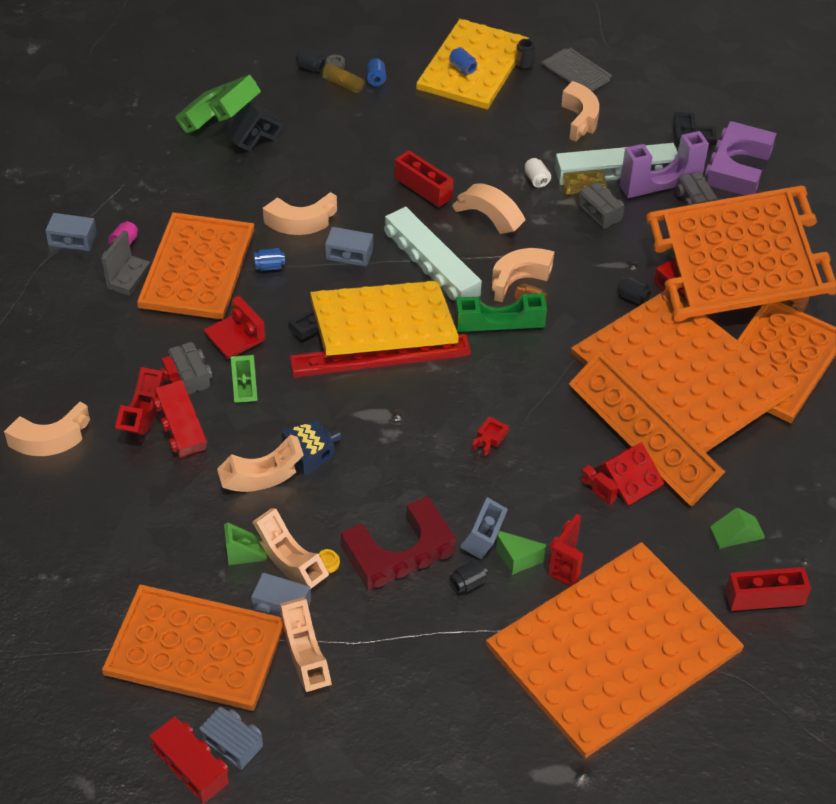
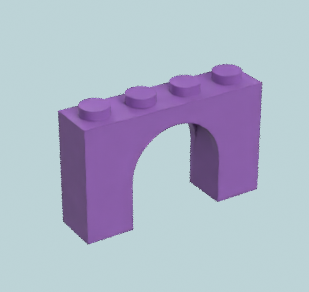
M730 121L728 127L723 128L721 140H718L716 145V152L712 154L710 161L712 165L708 164L705 176L708 177L707 183L709 186L744 196L755 194L762 170L736 163L730 157L744 154L769 160L777 133Z
M700 131L681 135L676 158L668 166L657 171H650L653 157L644 144L627 147L624 151L619 186L626 197L631 198L674 188L678 184V179L681 175H691L696 172H701L703 175L709 143Z

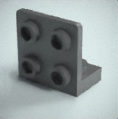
M124 230L114 239L113 244L103 253L101 258L107 288L128 296L133 293L151 268L149 261L131 255L128 232Z

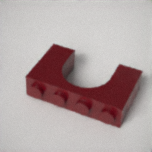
M429 496L407 504L406 520L419 538L417 544L409 550L390 552L382 549L374 542L363 523L341 532V547L367 590L381 587L393 579L405 577L414 570L426 568L431 563L440 559H447L456 553L457 538Z

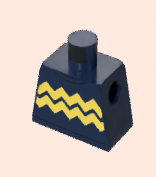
M312 421L282 430V443L290 435L296 436L299 439L303 456L295 464L304 476L333 458L334 442L342 438L338 427L334 426L325 431L319 421Z

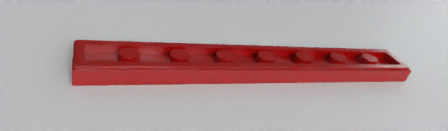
M463 334L458 335V343L328 356L323 351L291 355L290 363L293 377L470 356L471 350L467 335Z

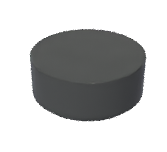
M331 55L326 59V68L332 72H340L345 68V59L340 55Z

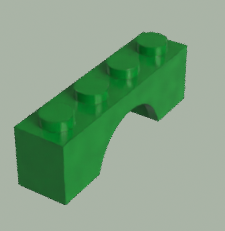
M544 293L522 294L515 303L499 308L485 305L478 296L456 298L455 319L457 332L545 327L547 306Z

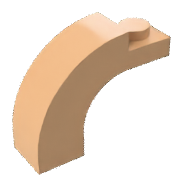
M572 81L563 91L561 106L579 115L571 123L569 139L576 142L586 132L593 134L596 130L599 101L595 94L587 87Z
M473 184L467 191L461 193L457 197L458 200L452 205L456 212L476 209L485 213L492 220L499 234L514 232L526 220L510 197L499 189L487 184Z
M330 192L315 204L307 207L291 206L276 198L263 207L264 224L278 232L291 235H305L318 232L329 226V217L337 212V196Z
M525 248L503 256L493 268L492 291H495L494 301L503 302L510 284L517 279L530 277L547 281L553 267L554 251Z
M79 402L64 418L49 425L34 424L19 416L4 431L8 447L31 456H50L69 450L82 440L81 429L85 428L90 421L88 407L84 403Z
M290 435L276 450L261 458L245 459L231 454L217 469L222 487L234 491L251 492L278 485L296 473L294 464L303 456L298 437Z
M271 508L253 521L255 528L262 538V541H260L261 546L278 569L291 581L312 588L329 575L319 555L304 550L293 539L277 509Z
M302 597L280 603L286 640L303 688L308 692L332 685L327 661L319 649L314 634L306 598Z

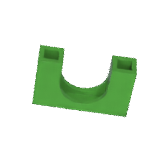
M249 74L204 92L176 115L175 118L185 133L197 130L214 115H216L219 121L231 118L261 91Z

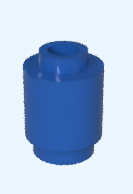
M462 47L454 49L450 53L449 62L463 74L470 75L476 70L478 65L476 59Z
M377 58L370 60L366 66L367 80L373 86H380L386 81L385 64Z
M279 248L262 249L259 252H254L255 269H261V271L282 269L281 265L285 264L284 252H280Z

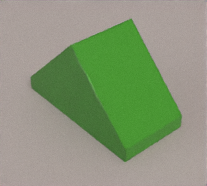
M254 355L232 356L234 403L257 401Z
M737 507L710 526L709 529L718 549L761 540L765 537L756 517Z
M228 522L224 524L229 565L260 562L267 559V554L260 544V541H262L260 536Z
M499 531L497 534L496 550L513 575L543 563L546 544Z

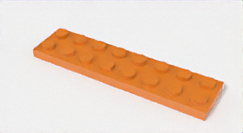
M600 350L569 383L630 446L643 443L661 477L692 507L725 473L697 443Z

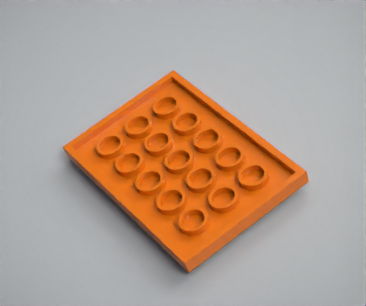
M172 212L138 298V308L224 320L255 230L254 223Z
M781 302L763 304L738 338L740 343L797 386L794 394L767 411L792 423L836 356V327Z
M140 584L102 672L105 676L254 711L284 630L283 618Z

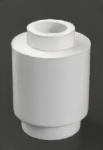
M532 158L526 162L524 166L525 173L535 187L546 186L551 180V174L543 162L537 158Z

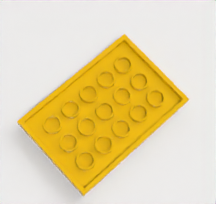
M459 19L416 83V89L488 110L516 65L517 44L521 39L529 38ZM462 47L476 59L478 65L472 74H463L449 62L450 53L454 49Z
M436 281L310 292V300L326 356L458 343L459 336L441 287Z

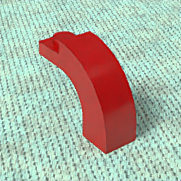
M141 367L135 394L130 405H120L115 425L117 430L141 435L149 431L158 414L152 398L155 397V388L163 385L165 372Z

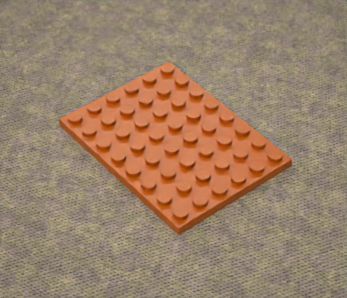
M666 290L571 347V354L584 366L599 350L603 352L705 452L794 394L797 387L706 315L689 317L680 322L675 321L672 314L674 309L671 298ZM679 295L682 308L688 307L687 301Z
M642 542L486 640L487 648L584 759L740 653L744 647L723 623Z

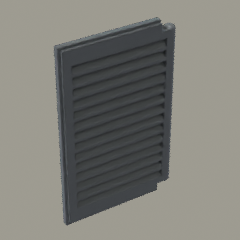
M565 48L541 62L543 66L568 83L574 81L591 91L606 84L612 77L611 74L572 48Z

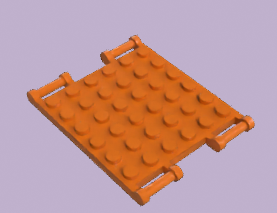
M805 186L654 211L646 215L647 223L651 226L655 241V252L662 253L672 248L680 277L668 279L664 283L666 291L669 292L674 309L672 314L675 321L680 322L689 317L820 294H836V280L830 265L831 258L829 253L812 254L802 226L811 227L817 223L816 216L812 214L806 197L807 190ZM793 197L798 199L803 215L798 214ZM664 220L669 238L663 239L659 221ZM816 264L821 265L827 283H822ZM682 287L688 303V307L682 308L677 291L678 288Z

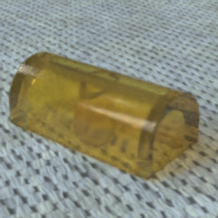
M326 63L324 67V79L355 93L360 92L365 84L364 79L330 63Z
M603 170L563 173L564 194H577L581 189L590 187L597 182L604 188H607Z

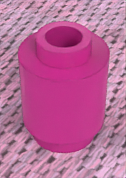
M129 221L120 223L108 238L110 246L123 230L128 232L131 245L137 237V227Z

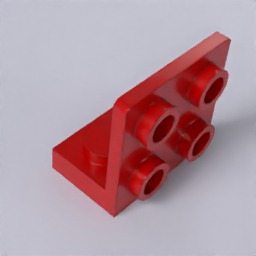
M240 296L232 299V316L204 329L205 335L227 359L265 341L264 321Z
M642 442L627 448L594 468L597 474L602 472L615 481L619 486L618 492L626 505L634 503L664 485L661 475Z
M576 514L572 521L568 520L565 523L560 537L556 536L549 547L551 555L547 561L549 565L548 576L568 587L579 582L584 555L575 548L582 517L579 514Z

